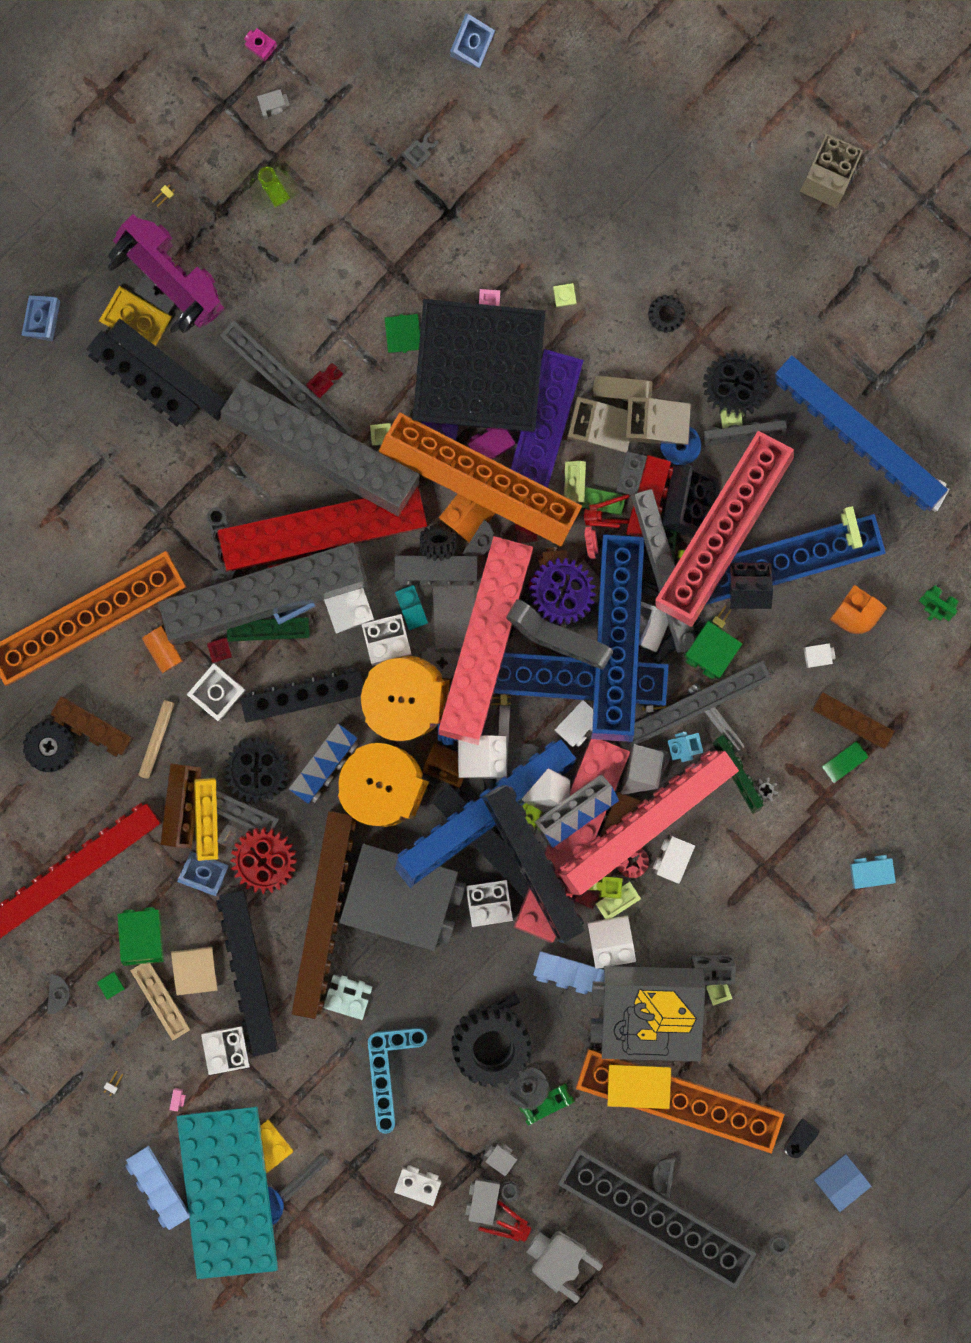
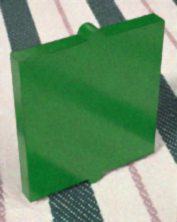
M400 314L394 317H384L388 353L403 352L406 354L407 351L419 350L420 330L418 314L404 316Z

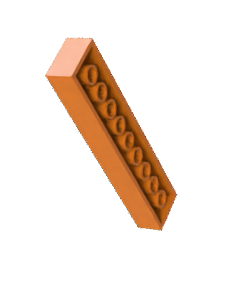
M400 412L379 449V453L559 546H562L582 508V505Z
M165 551L0 641V677L4 685L10 686L158 605V602L167 600L187 589L169 553Z
M588 1048L575 1087L578 1090L608 1099L609 1064L642 1065L624 1059H602L600 1051ZM672 1075L669 1109L635 1108L771 1154L785 1115L781 1111Z

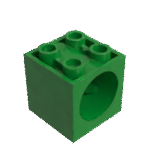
M707 621L696 636L692 646L684 654V657L687 658L685 662L693 668H697V666L702 668V674L708 678L718 679L742 643Z

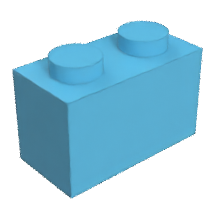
M887 855L874 856L875 860L867 861L866 858L854 859V863L850 864L853 888L858 889L896 883L892 858H887Z

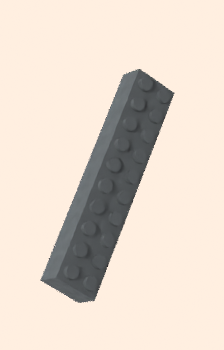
M241 379L221 410L222 422L397 516L401 514L419 485L418 473Z
M353 542L158 603L168 641L175 646L270 617L277 613H283L367 587L368 583L358 547Z
M579 1146L557 1181L559 1186L734 1289L738 1287L757 1254L752 1248L669 1199L662 1197L657 1192Z

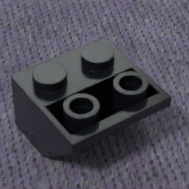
M730 563V609H772L773 582L771 563Z

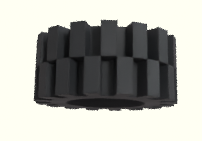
M663 295L653 300L648 311L651 326L663 333H671L678 329L685 319V309L683 303L679 301L680 299L673 297V295ZM669 306L674 310L675 316L671 321L666 322L660 319L659 310L662 307Z
M436 524V527L431 525L430 529L426 527L421 532L420 552H422L423 556L427 555V559L430 560L432 557L433 561H437V558H440V561H444V557L450 559V556L453 557L455 555L457 535L455 531L452 532V528L447 529L446 525L440 527V524Z

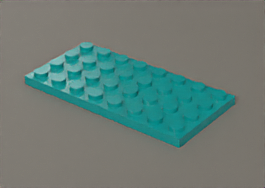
M258 1106L178 1115L177 1124L188 1212L191 1216L189 1220L197 1279L277 1271L278 1264Z

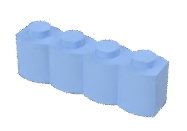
M540 951L533 975L537 976V981L548 983L549 980L555 981L558 987L568 989V986L576 988V992L587 995L588 991L592 992L593 981L603 982L604 969H596L595 966Z
M149 1146L126 1159L128 1164L125 1166L130 1175L134 1174L137 1177L138 1182L136 1184L139 1190L148 1195L149 1199L147 1202L152 1210L156 1209L159 1213L158 1221L163 1228L167 1227L170 1230L191 1217L186 1205Z

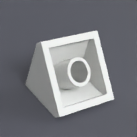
M548 768L522 800L543 812L550 811L570 797V780Z

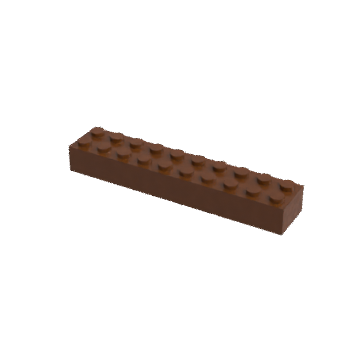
M328 811L291 1015L316 1019L323 1011L324 1001H320L321 994L325 995L328 981H324L325 974L330 972L331 961L328 960V956L333 953L335 941L331 939L332 934L337 933L339 921L335 920L336 913L341 912L342 900H339V895L345 890L346 880L342 879L344 872L347 873L350 860L346 859L347 852L351 853L353 840L350 839L351 832H355L357 820L347 813Z

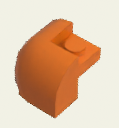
M853 585L829 620L849 633L863 634L870 631L877 624L887 607L873 596Z

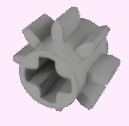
M769 778L766 779L765 783L758 779L760 785L754 787L761 794L764 802L766 798L773 801L771 796L778 794L773 788L777 783L771 785ZM767 784L771 792L763 796V792L760 789Z

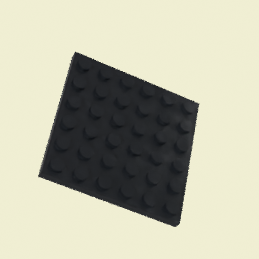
M423 299L413 420L426 423L535 433L546 310Z

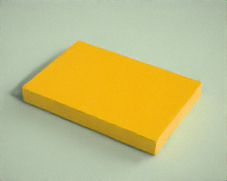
M119 286L99 322L112 328L120 318L156 346L172 316Z
M609 1064L607 1106L669 1109L671 1067Z

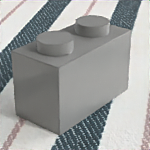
M479 1178L475 1179V1183L471 1182L469 1195H473L472 1202L467 1203L465 1215H469L468 1221L493 1225L500 1182Z

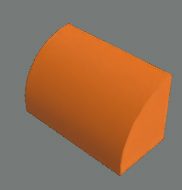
M163 626L158 627L142 638L162 674L183 662L175 646L168 641Z

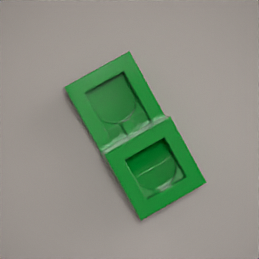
M855 741L825 763L822 768L835 783L864 762L869 756L859 742Z

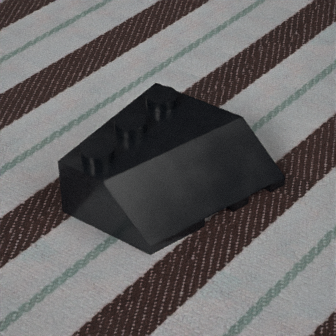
M692 465L673 467L663 526L693 539L719 496L718 478Z

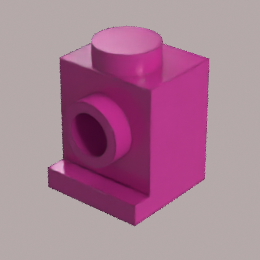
M258 28L255 31L250 30L244 38L246 41L245 47L264 62L277 47L276 41L269 38ZM261 39L263 42L261 45H256L255 41Z

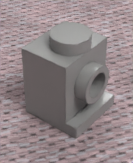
M281 89L257 96L264 119L268 118L267 114L271 113L272 116L281 114L283 109L290 106L287 95H282Z

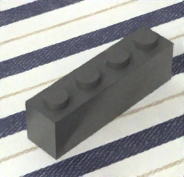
M395 556V581H399V585H412V581H420V585H432V582H440V585L451 586L452 582H461V586H473V582H477V556H450V559L444 557V561H440V558H437V561H433L432 557L429 560L427 556Z

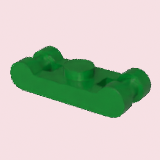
M566 1083L549 1091L546 1100L537 1107L539 1113L534 1115L531 1110L518 1107L521 1113H524L528 1126L575 1102L573 1096H570L567 1091L569 1088ZM560 1094L563 1100L557 1102L554 1096Z

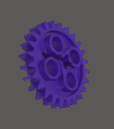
M557 558L554 564L549 560L547 567L541 565L540 569L542 572L537 570L534 573L537 578L531 579V582L535 585L529 587V590L534 591L529 598L536 600L532 606L538 605L537 613L544 612L543 619L549 616L550 623L557 619L558 625L563 620L568 625L570 624V619L576 623L578 621L577 616L582 619L585 617L584 612L588 613L591 610L587 605L592 606L594 604V601L590 598L596 596L595 593L591 592L596 586L589 584L593 577H586L589 571L582 572V564L575 567V560L568 564L567 558L562 563ZM552 574L559 575L561 582H554ZM566 575H569V580L564 588L565 594L560 599L559 608H556V602L561 594L560 589L564 586ZM571 582H577L580 589L574 590L571 587ZM545 593H551L554 601H548L545 598ZM564 601H570L573 604V609H567Z

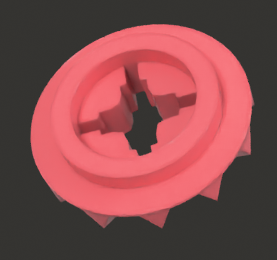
M590 526L585 529L587 553L591 559H596V554H599L596 531Z
M642 848L630 856L634 858L639 855L636 861L639 868L632 865L626 869L629 863L626 859L617 866L622 875L628 878H637L646 872L649 866V858Z

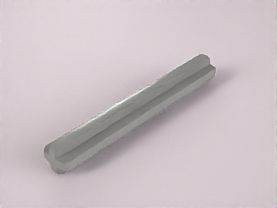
M693 684L688 689L691 695L702 690L698 684ZM713 707L705 711L720 733L731 742L733 750L735 752L742 750L744 744L718 710Z

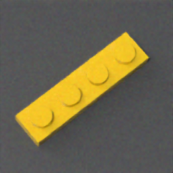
M195 779L196 857L198 861L218 859L216 779Z

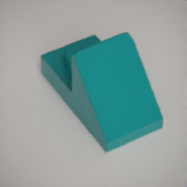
M412 585L396 591L395 594L409 631L428 624L415 586Z

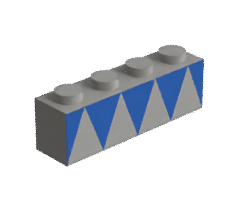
M337 724L289 790L309 804L311 801L315 803L322 794L319 791L323 785L328 786L334 778L331 775L336 768L340 770L346 762L344 759L345 755L348 752L352 754L359 745L356 742L358 738L340 724Z
M599 775L534 823L544 840L554 848L617 803L619 799L612 785L602 775Z

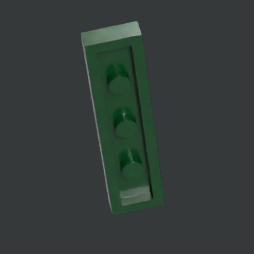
M291 618L281 624H278L276 619L256 620L227 629L228 642L310 638L309 618Z
M724 735L716 738L713 742L714 748L717 751H726L739 770L732 776V779L752 814L760 811L764 806L763 798L759 792L755 791L752 778L748 774L746 775L743 770V763L739 757L735 756L731 742Z

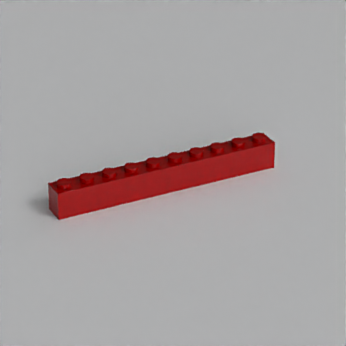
M142 803L131 809L133 811L128 817L123 815L115 821L117 825L113 828L106 827L98 833L100 837L95 841L89 839L81 845L83 847L78 853L75 850L65 857L67 861L61 865L57 862L48 869L50 873L43 877L40 874L31 881L33 883L32 886L27 889L24 886L16 891V897L11 901L8 898L0 903V939L162 824L148 803L145 805Z

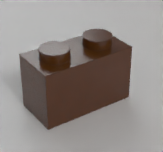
M434 743L422 772L460 788L464 778H459L458 752Z

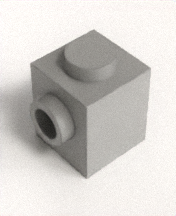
M497 1143L495 1147L491 1145L486 1151L485 1156L487 1158L485 1162L506 1176L517 1161V1157L512 1154L513 1150L506 1144L499 1145Z

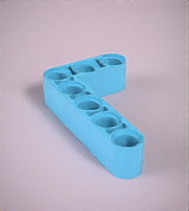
M415 1027L377 1031L372 1033L368 1039L376 1126L382 1133H390L395 1127L388 1050L423 1046L427 1041V1033L423 1028ZM415 1032H421L424 1035V1039L422 1042L417 1043L413 1040L412 1035ZM393 1035H402L403 1043L400 1045L394 1044L392 1042ZM373 1037H381L383 1044L380 1047H375L371 1042ZM376 1057L384 1058L385 1065L383 1067L375 1066L374 1059ZM384 1077L387 1080V1086L383 1088L378 1087L376 1079ZM380 1098H387L390 1104L387 1108H381L378 1105ZM383 1118H388L391 1120L392 1125L386 1129L380 1125V1121Z

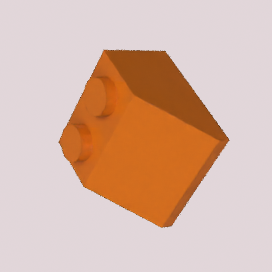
M457 494L440 515L439 519L467 542H470L484 520L489 522L496 513Z

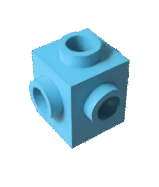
M687 732L675 734V739L668 740L672 760L681 758V762L693 760V755L704 753L699 733L687 735Z

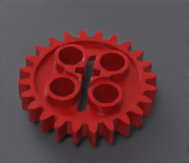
M265 827L262 828L261 832L255 828L253 834L247 831L246 837L241 836L239 838L241 843H235L234 846L237 849H233L231 853L236 857L231 858L230 862L236 863V865L231 869L238 870L235 878L242 877L240 884L248 883L246 889L254 886L255 893L261 888L262 894H264L268 888L273 893L274 886L280 890L282 888L281 883L287 885V878L292 879L294 876L290 871L296 870V867L292 865L297 862L296 858H292L296 851H290L293 843L286 844L288 837L280 838L281 831L275 835L274 828L269 833ZM259 843H267L269 849L262 850L259 847ZM245 856H251L254 859V864H248L245 861ZM276 856L282 858L283 864L277 865L273 858ZM267 858L266 862L261 863V859ZM259 871H266L269 875V878H262L259 874Z

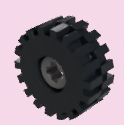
M53 721L40 722L32 726L31 730L26 733V738L22 744L24 745L23 754H25L26 761L33 768L41 772H57L70 764L71 759L75 755L76 744L74 743V736H72L71 731L65 725L62 726ZM51 741L52 746H54V750H50L49 753H47L46 748H44L43 746L44 744H48V742Z

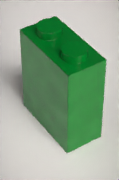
M148 907L139 912L129 909L117 914L122 965L164 962L161 914L159 910Z

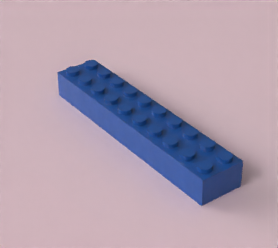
M791 355L775 373L776 384L783 391L788 389L792 393L791 397L798 404L801 405L803 402L808 408L807 411L815 418L819 416L823 419L822 424L830 431L834 429L838 432V438L846 445L848 443L854 446L853 451L861 458L866 456L870 460V466L876 471L881 469L885 473L884 477L893 485L896 482L901 487L900 491L906 497L912 496L917 500L915 504L921 510L925 511L927 509L930 512L947 493L948 489L795 357Z
M875 514L856 519L863 545L861 548L852 549V545L848 546L846 534L849 533L847 525L843 526V523L736 553L731 563H771L773 586L881 556L886 554ZM730 565L706 605L730 599Z
M603 535L597 642L610 647L613 653L603 670L595 667L591 739L633 742L644 552L643 537Z
M504 653L493 694L593 701L595 667L570 657ZM638 662L636 704L666 706L669 664Z
M562 740L558 742L552 741L545 747L543 753L534 754L529 759L528 764L524 767L522 764L512 771L513 775L509 778L506 776L501 778L496 783L497 786L494 789H486L480 794V797L502 785H508L514 789L517 795L515 799L518 805L522 806L525 804L522 798L548 768L563 776L573 768L576 758ZM482 798L476 802L470 801L463 807L464 811L459 814L455 812L447 819L448 822L443 826L437 825L430 831L432 834L427 838L424 836L419 838L414 843L415 846L412 849L408 850L406 848L398 854L399 858L396 860L395 870L409 888L496 825Z

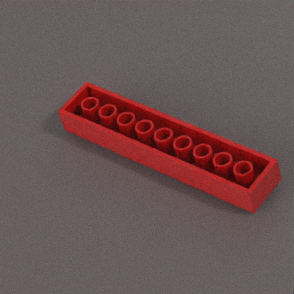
M417 487L399 516L363 498L217 530L225 570L229 572L321 552L353 542L357 544L425 529L427 523L419 488Z

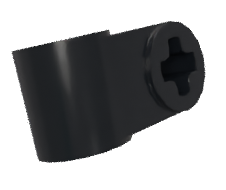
M802 1118L784 1144L785 1153L792 1158L801 1157L809 1145L816 1139L820 1130ZM792 1144H798L797 1148L799 1150L797 1153L795 1151L791 1153L792 1149L790 1148V1146Z

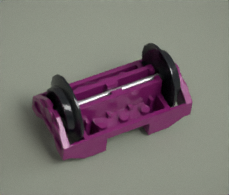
M132 214L116 232V237L113 239L116 245L108 255V258L111 260L108 270L116 269L130 258L183 312L170 328V333L178 330L185 333L194 325L201 328L203 325L206 326L225 309L219 300L213 276L205 268L200 270L196 267L187 276L186 272L179 265L174 267L175 263L167 254L173 247L171 242L173 238L161 224L157 226L154 222L137 218Z

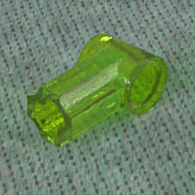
M270 167L261 168L258 172V180L274 207L277 208L290 200L275 171ZM264 172L272 173L273 178L270 182H264L261 179Z

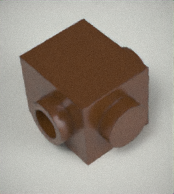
M558 547L546 548V552H542V557H539V567L541 565L547 567L549 560L554 564L557 558H559L560 563L565 558L568 560L567 550L559 551Z

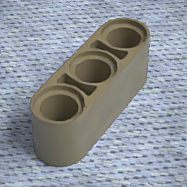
M594 376L592 397L628 401L629 397L651 398L653 382Z

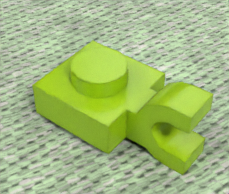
M603 877L600 882H597L588 890L600 891L599 897L621 899L623 878Z

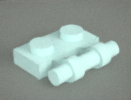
M333 975L331 983L338 984L339 986L337 990L329 988L323 1008L363 1020L368 1000L361 998L362 992L371 994L372 986L366 985L365 982L360 980L359 982L349 980L347 976ZM348 987L356 990L355 996L344 993V988Z

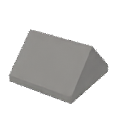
M636 744L633 745L624 768L621 787L622 795L658 789L664 756L663 752Z

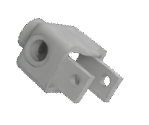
M556 1231L550 1239L539 1232L526 1250V1253L535 1259L532 1263V1272L556 1293L560 1291L576 1303L580 1299V1295L564 1283L577 1277L580 1260H585L598 1271L603 1267L599 1260L586 1252L585 1246L561 1231Z

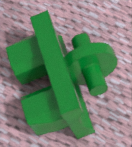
M936 585L929 591L927 590L921 596L919 602L925 606L924 611L929 613L927 620L931 621L935 617L939 621L944 618L949 622L958 611L956 607L959 601L951 596L946 601L940 599L939 596L943 591Z

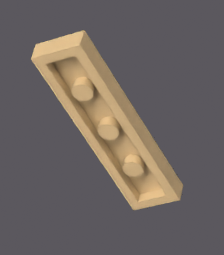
M140 964L130 970L172 1041L190 1031V1027L152 964Z

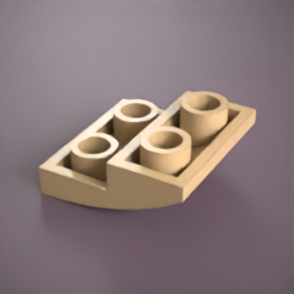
M212 947L171 952L177 995L217 991L218 986Z

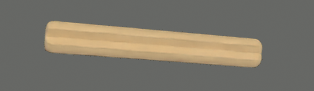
M163 701L139 772V776L142 778H150L174 707L173 702Z

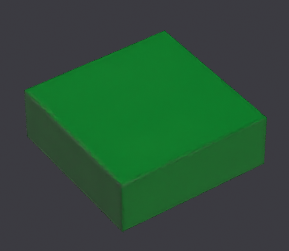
M115 972L97 982L107 1000L125 989Z

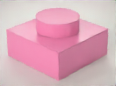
M480 289L479 304L499 306L500 290Z
M175 1088L173 1090L169 1110L178 1111L180 1107L184 1106L186 1095H182L183 1089Z

